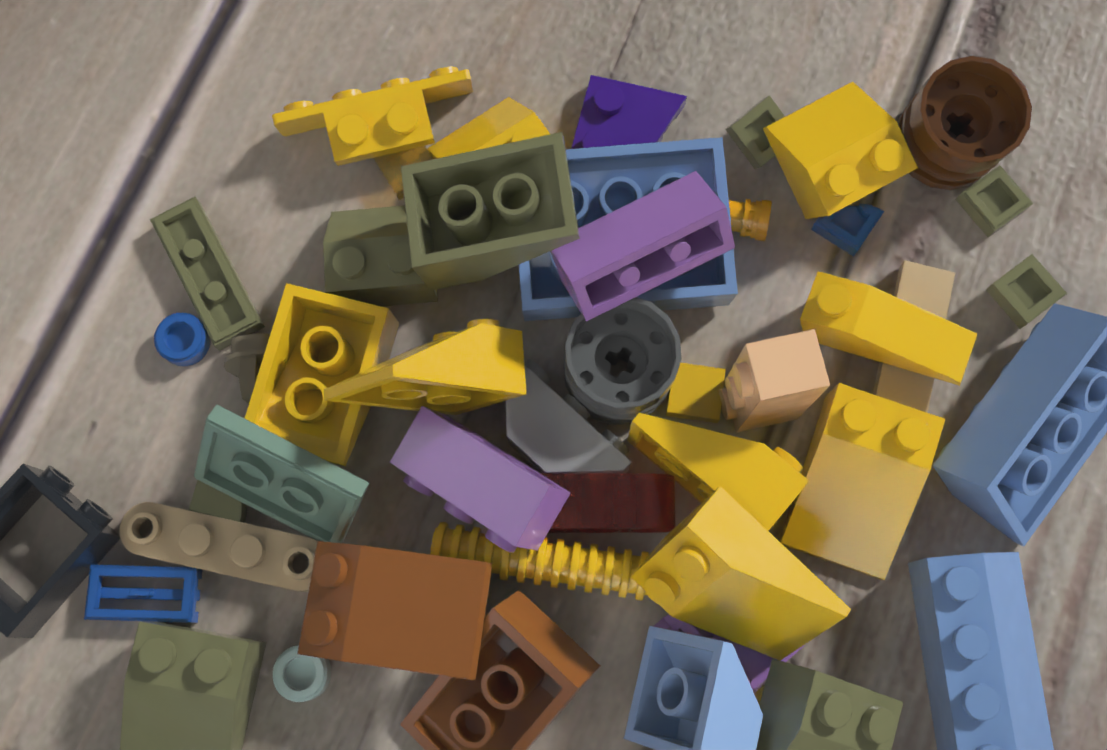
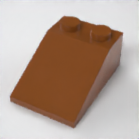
M318 541L297 654L476 680L493 563L371 546Z
M518 590L493 607L484 618L476 680L439 675L400 725L425 750H528L601 665L524 593Z

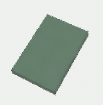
M217 404L206 418L194 473L195 479L317 541L343 542L369 482Z

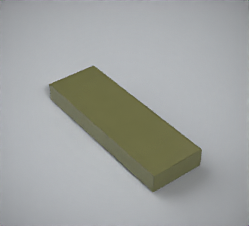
M195 196L150 219L216 349L221 351L231 345L232 338L253 334L265 327L201 202Z

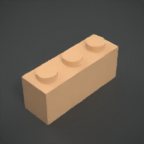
M815 329L745 344L724 381L725 388L719 389L722 413L726 420L733 419L736 433L797 420L830 386Z

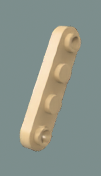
M143 502L130 508L122 518L119 529L123 545L127 550L136 555L294 591L309 592L318 542L310 537L153 502ZM150 519L153 524L152 533L148 537L142 538L139 532L140 526L144 521ZM299 554H306L309 558V566L305 572L297 574L293 569V561Z

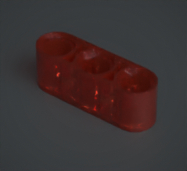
M657 473L542 474L570 492L568 499L548 533H665L672 531L676 527L674 475Z

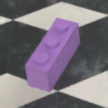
M694 171L578 228L580 239L554 249L550 253L562 283L584 319L588 321L734 249L735 243L726 206L697 171Z
M421 406L390 463L407 473L403 481L408 486L427 496H432L435 492L447 500L443 508L448 513L469 524H472L475 519L488 528L485 537L489 541L514 553L517 547L538 550L570 495V492L455 419L425 406Z

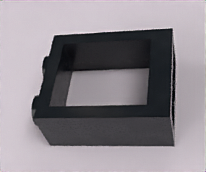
M22 464L0 488V541L42 495L88 535L28 603L0 578V632L7 638H33L89 575L90 565H98L121 539L120 535L108 525L113 520L111 515L89 499L82 503L70 492L75 486L74 483L52 466L41 470Z

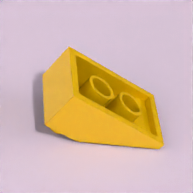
M286 283L244 419L330 463L346 466L371 406L324 401V389L389 360L399 327L398 320L389 308Z
M495 319L469 321L467 329L459 332L437 333L433 335L432 342L410 349L324 389V401L419 411L421 406H425L444 414L459 415L526 395L522 331L500 327L499 321Z
M838 383L825 396L801 472L809 482L791 504L780 543L786 547L876 579L885 580L931 470L945 418Z
M638 413L631 422L627 441L700 503L721 486L768 531L809 482L800 473L803 469L800 462L780 447H775L772 450L764 443L643 413Z
M721 486L670 531L631 576L646 592L648 597L659 604L671 617L779 661L847 617L851 610Z

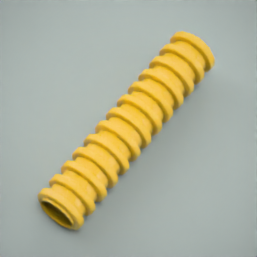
M440 522L433 534L430 555L493 563L491 576L492 573L500 574V580L507 581L509 576H515L518 583H524L525 579L529 578L534 579V585L541 586L542 581H549L552 588H558L559 583L568 584L567 589L573 591L576 586H583L586 593H592L593 588L601 589L602 595L607 596L610 591H617L620 598H626L627 593L635 594L636 600L641 601L644 599V596H647L646 592L631 578L633 573L649 556V552L642 551L640 556L632 555V549H625L622 554L615 553V547L608 546L607 551L598 550V544H591L590 549L581 548V542L574 541L573 546H567L564 539H557L556 544L548 543V538L545 537L538 550L517 547L514 553L489 541L485 534L482 533L480 527H473L471 532L465 531L464 525L457 524L455 529H450L446 522Z

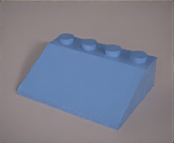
M723 137L566 149L578 228L694 171H697L724 203L731 225ZM734 249L637 297L652 302L662 311L729 306L738 294ZM550 252L519 264L524 321L575 318L581 314L562 283Z

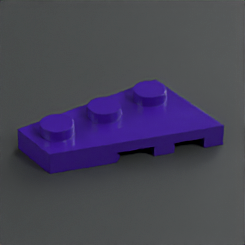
M591 75L571 149L661 142L664 133L674 118H677L684 108L687 96Z

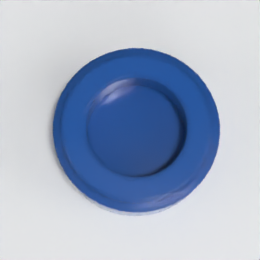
M174 313L167 316L160 322L154 334V344L157 352L164 359L177 366H191L198 363L205 357L211 344V339L203 323L189 313Z

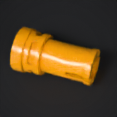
M746 199L745 202L729 200L732 231L740 232L741 237L746 235L758 241H765L772 201L761 199V201L751 202V199Z

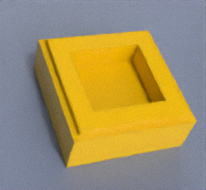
M680 362L675 381L668 393L666 416L718 423L722 405L719 389L724 388L726 369Z

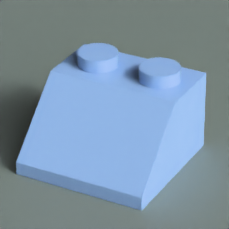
M649 626L624 739L654 750H756L763 713L733 644Z

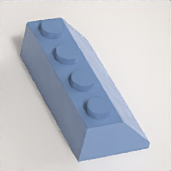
M1054 303L1041 322L1033 327L1029 338L1014 358L1003 367L999 378L984 398L973 407L969 418L951 442L943 447L939 458L933 464L934 469L954 497L1019 545H1026L1107 433V316Z
M1019 552L975 553L931 557L909 562L908 567L937 750H1054Z

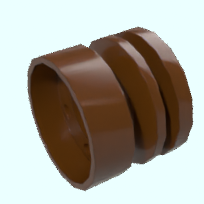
M976 56L950 60L936 70L913 97L912 101L908 103L897 121L918 167L909 174L930 188L951 191L968 187L986 175L1001 160L1020 146L1030 128L1032 105L1026 86L1010 68L994 59ZM949 130L956 135L955 138L948 134Z

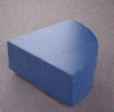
M869 204L846 206L830 216L819 217L811 230L854 257L884 211Z

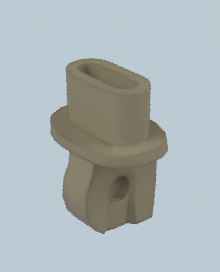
M256 333L232 338L231 354L225 357L224 368L227 372L239 378L241 396L248 405L270 334Z

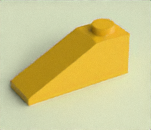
M820 271L817 272L800 317L802 331L815 329L818 342L821 345L959 386L977 338V333L871 285Z

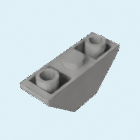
M528 359L524 363L526 395L506 400V427L510 446L540 474L550 480L622 478L628 472L631 461L625 456L629 452L628 447L608 429L600 434L586 421L590 416L586 408L570 394H566L563 398L557 395L547 385L551 381L549 375L537 363Z

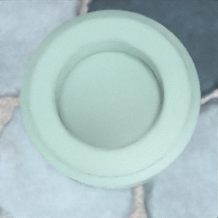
M297 645L288 648L277 658L273 667V683L276 690L285 699L293 702H304L317 698L326 690L331 679V665L328 659L297 654L299 647Z

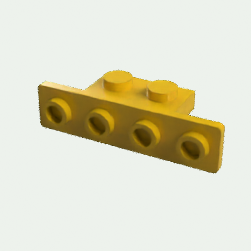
M443 67L432 71L429 74V78L410 82L408 78H396L381 84V89L365 93L358 89L344 90L334 94L331 101L314 105L311 101L293 102L284 106V112L273 114L272 119L274 126L282 136H290L326 127L334 162L337 166L434 144L435 141L426 104L472 93L471 76L468 69L458 71L457 67Z

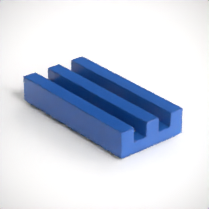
M90 565L84 620L198 623L199 612H195L196 601H200L201 590L197 589L198 579H202L203 570L193 567ZM102 578L184 579L183 589L102 587ZM100 598L182 601L181 611L99 609Z

